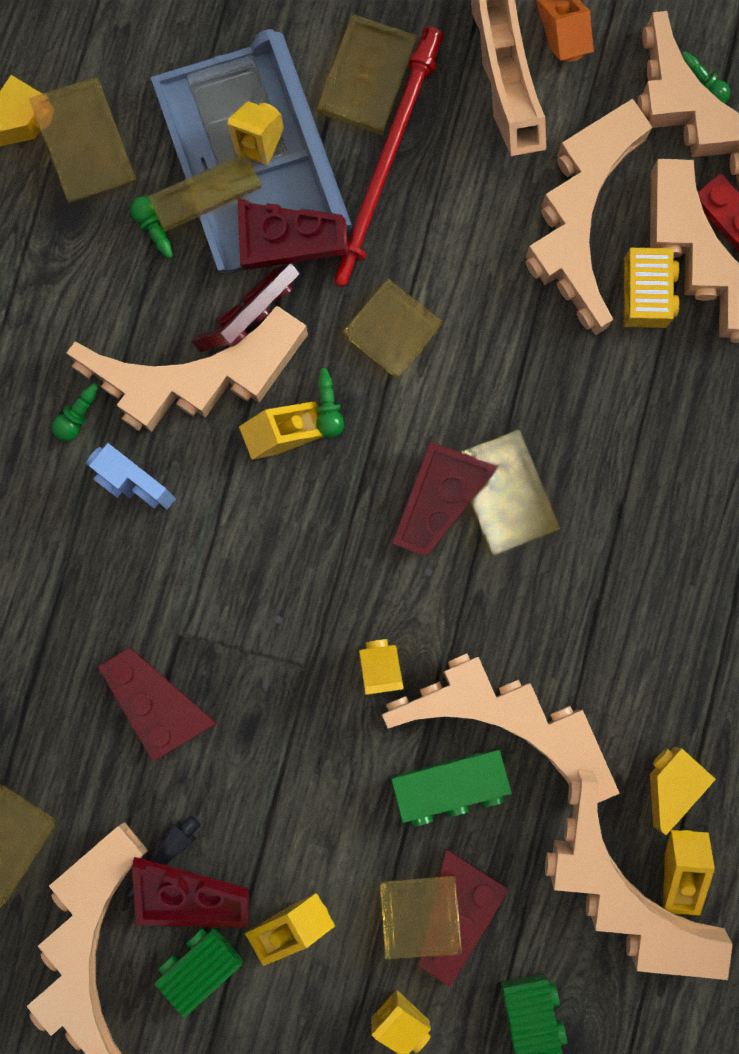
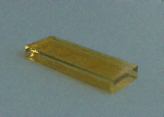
M246 153L152 194L148 198L164 232L237 200V198L261 189V183Z

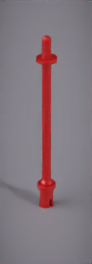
M434 27L423 28L416 52L411 54L408 60V65L412 72L347 243L348 254L342 255L335 274L334 281L337 286H345L348 283L355 262H363L366 259L367 254L360 248L424 77L433 74L436 68L434 60L444 39V34Z

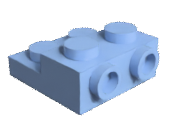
M109 443L104 448H97L87 460L86 464L98 473L94 480L117 498L121 493L130 499L134 494H137L154 509L158 504L168 509L176 500L165 487Z

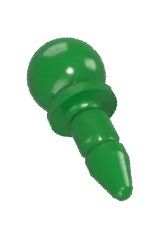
M686 51L682 52L684 61L700 83L722 103L726 104L730 98L729 85L725 81L717 79L718 75L716 72L708 75V71L702 64H699V60Z
M149 196L136 197L130 205L131 217L134 221L141 224L140 229L142 232L149 231L148 233L153 242L156 243L157 249L166 258H171L173 255L171 244L160 226L163 218L158 215L156 202Z
M322 368L318 381L322 406L316 407V411L319 413L316 420V428L324 437L334 438L343 431L344 419L338 412L341 409V404L335 405L333 403L335 401L332 389L333 382L326 368Z
M93 383L85 388L72 407L65 406L63 413L54 418L51 430L58 440L68 442L78 436L80 425L86 422L84 414L89 408L90 403L95 399L98 390L97 384Z

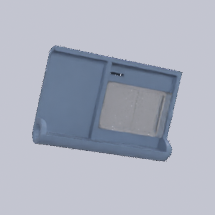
M272 29L261 31L255 36V40L250 47L151 77L214 261L220 273H230L243 269L240 265L237 198L261 205H266L267 203L277 204L281 208L301 210L302 208L340 214L346 220L347 234L353 229L282 33L275 32ZM247 101L258 105L259 103L270 104L282 115L284 130L268 166L235 154L227 122L230 116Z

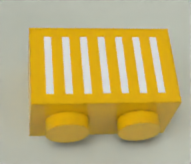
M630 248L624 257V327L666 328L674 317H677L679 297L674 295L673 282L678 280L679 262L673 260V248Z

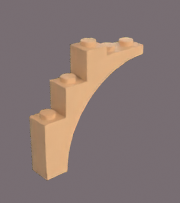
M471 0L472 15L480 30L482 65L491 82L493 117L511 156L546 150L545 115L538 101L528 68L515 0Z
M667 11L653 12L647 27L643 28L642 34L643 46L645 49L649 48L650 60L647 62L648 82L642 95L638 96V107L652 128L685 125L684 142L686 146H690L692 158L731 154L730 170L732 175H736L737 186L739 187V113L722 103L703 86L686 64L673 37Z
M633 99L561 143L557 162L563 174L572 178L545 195L542 203L543 209L541 210L547 224L552 228L555 226L557 229L530 245L526 254V266L532 276L536 279L540 277L544 285L557 278V286L560 293L566 300L571 299L579 310L577 311L579 321L587 330L591 328L595 335L606 330L613 321V317L599 293L592 270L589 244L592 212L598 193L607 177L625 156L646 141L652 129L651 124Z
M657 159L651 170L650 248H673V258L685 254L684 295H695V299L703 301L714 300L717 296H720L719 337L730 338L731 342L739 343V263L718 240L703 212L696 189L694 160Z
M276 306L265 320L237 345L229 347L211 357L186 364L155 367L128 364L99 355L77 342L73 343L67 354L74 361L72 368L88 379L95 375L104 382L101 388L117 399L124 395L117 404L120 410L125 413L121 418L138 431L144 426L152 432L176 398L179 399L176 405L191 416L198 412L206 418L230 383L233 385L230 390L247 402L252 398L260 403L307 337L308 332L305 324Z
M468 653L448 661L450 669L443 671L448 686L442 688L440 681L421 689L422 697L408 702L407 697L404 696L386 704L388 712L382 714L387 728L417 719L444 716L476 719L499 726L526 740L547 757L564 777L568 785H570L571 781L576 782L578 769L593 771L598 782L597 803L619 794L583 710L577 709L573 711L571 706H567L551 713L552 721L547 722L531 683L521 686L519 680L513 681L500 687L501 695L495 696L479 657L470 660Z
M578 769L576 782L571 781L569 785L568 801L570 805H573L572 818H566L565 841L554 840L553 853L547 852L545 875L551 877L554 890L588 893L586 898V915L591 916L595 931L628 934L626 952L627 956L632 957L636 971L728 980L733 944L725 929L695 923L668 912L646 898L624 877L609 855L602 839L597 813L598 782L593 771Z
M125 822L117 826L49 885L54 892L51 896L56 905L64 912L69 910L73 916L38 945L42 951L41 958L52 971L58 970L61 976L27 1005V1008L31 1011L29 1014L30 1018L39 1030H46L52 1036L63 1026L67 1031L65 1036L69 1043L78 1051L82 1049L85 1054H122L114 1043L102 1015L96 986V950L101 924L112 896L128 871L132 868L134 857L142 858L148 851Z

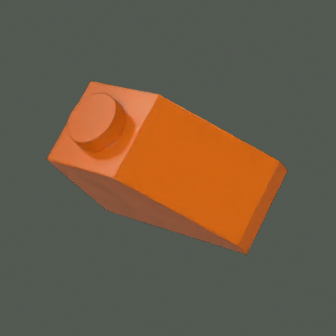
M536 0L550 50L560 61H576L581 59L584 54L594 52L590 10L580 0Z

